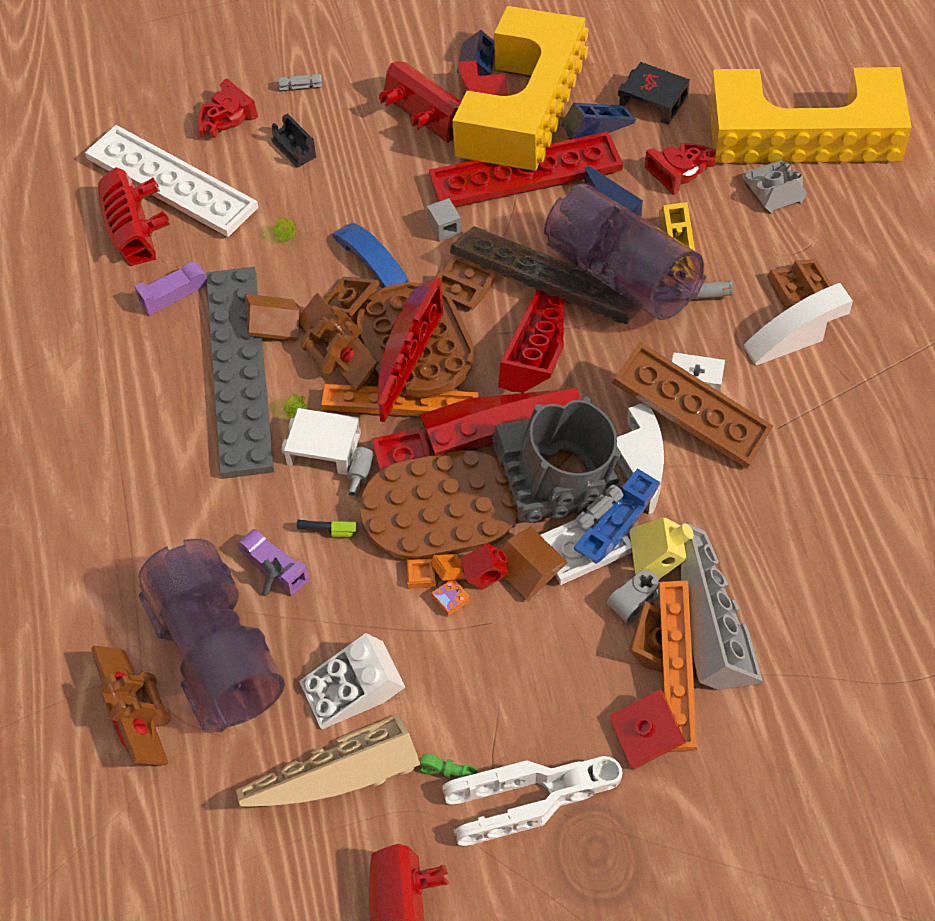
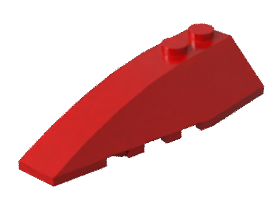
M435 277L414 289L410 298L405 299L402 312L394 319L393 329L383 354L378 381V410L381 422H385L444 314L441 278Z
M544 283L539 284L500 362L498 388L506 389L510 392L524 393L551 378L564 349L563 287Z
M577 388L475 397L420 414L433 454L438 456L461 450L475 451L492 445V436L496 425L530 420L536 404L542 406L558 404L564 407L570 401L581 400Z

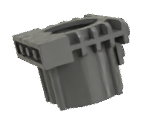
M589 397L570 401L564 407L558 404L544 406L536 404L530 420L496 425L492 441L499 464L504 466V475L509 481L508 488L510 493L513 494V504L518 510L517 517L519 522L527 521L528 523H534L547 517L562 518L570 513L578 512L581 514L583 511L586 513V508L599 498L600 495H606L605 491L611 485L617 486L622 491L618 484L620 481L619 477L614 472L615 465L621 455V451L616 449L617 435L615 428L608 416L590 403ZM561 451L570 452L580 459L587 472L571 473L560 470L548 463L542 456L551 458Z

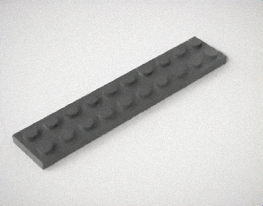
M254 266L206 272L208 276L207 289L220 474L222 479L272 473L274 472L263 341L262 337L248 336L244 298L245 294L258 295L256 269Z

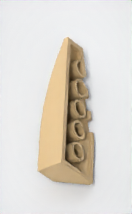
M399 714L342 736L336 740L337 746L327 751H324L321 747L311 752L312 757L305 762L295 760L285 765L281 771L282 774L276 776L274 773H269L236 790L241 807L275 806L308 802L337 796L369 785H380L388 777L411 772L414 767L420 765L410 734Z

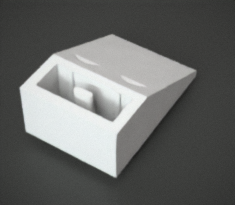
M367 633L299 681L321 729L383 704L405 688L383 641Z

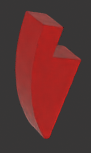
M476 60L458 62L459 82L463 95H465L466 91H473L497 96H509L505 74L478 76Z

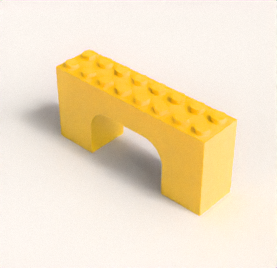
M512 6L506 7L494 32L496 70L530 75L531 78L523 91L511 96H497L466 91L453 118L455 157L533 171L537 170L539 163L544 161L545 148L551 144L552 132L557 130L558 118L563 116L564 103L569 101L570 89L575 87L576 75L581 73L582 60H586L588 55V46H585L588 38L585 18Z
M853 68L846 101L847 106L840 108L777 107L768 102L763 95L760 69H713L709 108L713 149H715L716 157L715 163H774L780 160L787 163L903 161L912 127L901 68Z

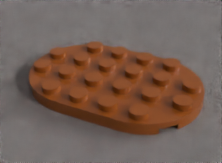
M406 282L384 287L368 297V302L358 312L357 325L362 331L359 335L360 339L379 362L374 369L378 380L383 354L393 329L394 319L402 312L405 299H409L413 290L423 285V283ZM443 291L444 314L406 382L401 395L426 398L452 391L467 378L472 370L474 363L472 340L454 302Z
M461 450L438 456L433 455L402 461L382 469L369 481L364 489L360 504V517L367 537L378 549L381 548L393 554L394 558L407 561L431 559L433 555H449L474 551L485 543L494 545L505 538L515 522H517L518 510L513 504L514 498L508 488L509 481L505 478L504 466H500L498 459L478 451Z

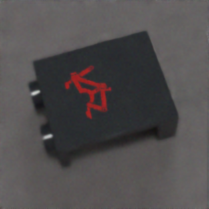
M640 62L636 69L631 70L625 84L622 83L619 87V105L625 106L632 97L661 108L660 122L669 125L688 97L690 79Z

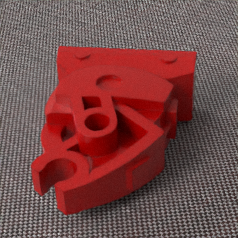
M226 78L220 84L221 91H217L211 97L210 103L203 104L198 115L200 136L205 137V132L209 131L211 138H215L219 130L237 127L244 119H256L258 114L254 100Z
M680 143V147L670 146L664 148L662 152L655 148L646 150L644 168L675 195L680 190V184L692 181L706 167L715 166V149L695 143Z

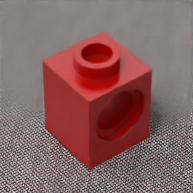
M488 543L460 558L467 582L482 590L509 575L505 553Z

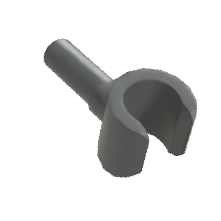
M276 557L272 562L266 559L262 563V567L267 573L262 590L263 595L269 594L274 578L279 576L284 570Z

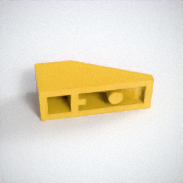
M688 203L663 205L659 211L664 244L671 255L670 263L673 277L698 275Z

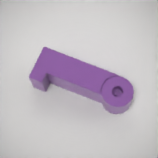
M190 262L184 265L181 270L179 269L149 285H145L144 282L135 285V290L140 304L150 316L204 287L208 276L197 262Z
M251 530L237 543L240 551L265 575L267 573L263 569L262 563L266 559L272 562L276 557L284 570L279 576L274 578V582L290 596H293L309 581L307 566L299 560L297 562L269 542L259 531ZM298 578L297 582L292 585V582Z

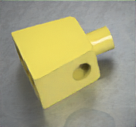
M659 518L629 529L635 575L640 571L648 570L655 573L658 580H660L684 562L686 559L684 543L694 536L691 527L686 523L679 525L667 518Z

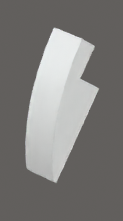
M841 283L825 288L798 302L771 320L744 344V349L756 366L823 341L827 322L850 314L853 300Z
M640 403L628 408L627 424L631 432L617 437L616 449L621 451L617 464L627 480L638 468L660 481L657 491L645 508L648 514H651L655 510L661 490L664 450L661 431L655 414L649 406Z

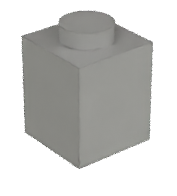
M449 198L427 206L428 223L439 242L461 234V217Z

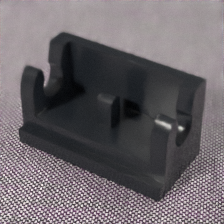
M288 113L282 116L283 126L278 129L276 123L272 124V143L297 168L316 158L314 139Z

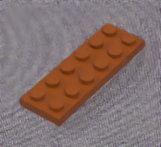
M642 342L638 343L612 382V384L746 469L773 428L772 424Z

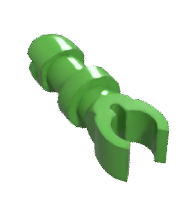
M422 754L419 771L426 774L443 773L444 777L450 778V775L462 778L478 773L477 768L472 765L464 764L462 766L453 764V760L447 759V762H444L431 754Z

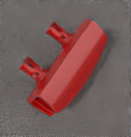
M402 61L392 62L386 73L384 91L379 94L380 103H385V106L394 103L396 106L401 107L403 111L411 115L410 122L412 127L417 125L416 130L426 126V128L431 129L437 136L449 143L454 139L453 118L462 101L408 63Z
M116 167L104 175L98 182L101 213L107 234L115 249L120 251L129 266L156 260V252L151 236L153 231L169 226V218L164 211H161L150 217L149 220H146L141 202L143 197L159 192V185L155 178L152 177L136 186L126 171Z
M402 844L391 845L372 853L369 873L370 921H424L423 889L448 885L449 881L444 877V875L448 874L446 866L440 865L420 871L419 856L409 846Z

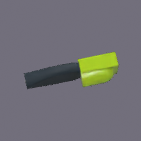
M298 519L297 530L331 529L332 537L348 538L358 531V521L323 522Z

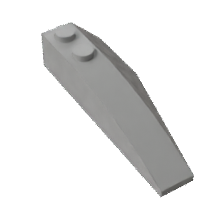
M687 523L691 527L694 536L684 543L686 559L681 563V581H688L692 655L699 683L718 690L759 684L763 680L750 633L746 624H740L736 612L739 611L736 600H730L725 588L729 584L726 577L715 566L719 561L706 531Z

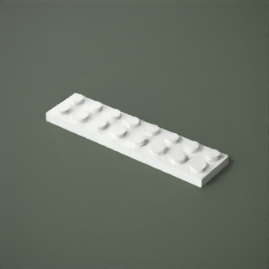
M117 125L85 152L88 160L108 171L116 167L126 171L136 186L154 177L160 191L152 194L153 196L227 237L258 209V202Z

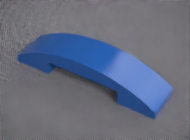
M351 222L332 233L333 238L346 251L350 249L374 273V279L379 281V285L382 288L393 284L409 282L407 276L388 250L360 225Z
M637 468L622 487L623 497L617 503H613V507L603 515L593 529L589 527L574 546V550L595 564L604 559L641 516L657 491L660 481Z

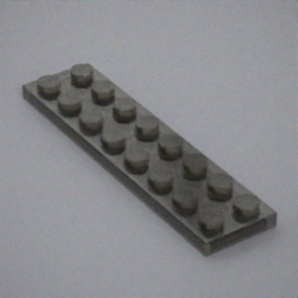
M475 226L451 244L450 253L462 260L470 261L484 269L498 272L502 276L520 281L528 287H535L545 291L546 294L567 300L570 304L587 308L592 313L604 315L617 323L627 325L647 302L648 295Z

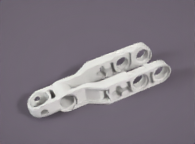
M607 756L583 762H574L555 768L523 761L451 780L442 787L445 801L450 805L468 802L536 783L544 786L550 794L546 800L508 809V813L489 818H484V816L478 817V821L453 829L457 844L460 846L473 845L544 826L560 806L582 801L596 793L617 787L622 779V768L615 759Z

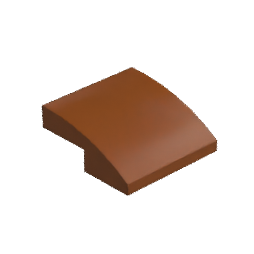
M453 254L445 270L440 269L436 277L441 278L442 291L453 302L473 310L487 294L498 275L497 271Z
M816 259L795 261L792 268L772 269L767 276L786 309L832 286Z

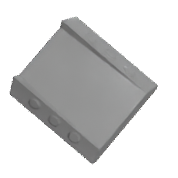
M782 160L743 172L742 178L771 214L775 209L796 202L802 204L808 194L803 188V174L799 171H791V165Z

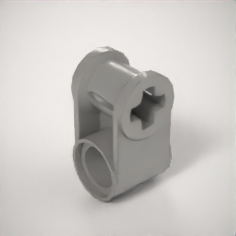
M648 570L638 572L626 584L612 593L607 601V605L627 624L632 623L639 617L643 602L646 601L652 604L657 600L659 584L657 575Z

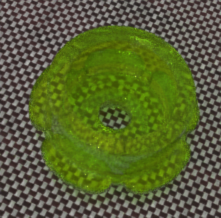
M278 219L277 224L273 227L274 235L278 236L280 241L293 239L296 235L295 222L292 219Z
M297 394L291 395L286 401L283 410L288 413L290 418H294L298 408H307V404L304 403L306 398L304 396L300 397Z

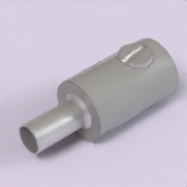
M358 447L352 455L347 476L351 482L348 494L352 497L358 495L360 484L367 482L374 456L370 449Z

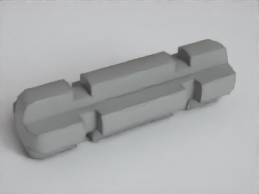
M312 74L311 77L309 75L290 76L291 78L289 79L287 76L278 78V86L281 91L289 90L291 87L292 90L310 88V86H313V88L322 86L321 74Z
M611 485L605 491L606 495H600L599 498L586 508V513L583 511L576 518L577 523L583 529H589L594 524L593 520L600 519L613 507V502L617 503L623 497L622 491L617 486Z

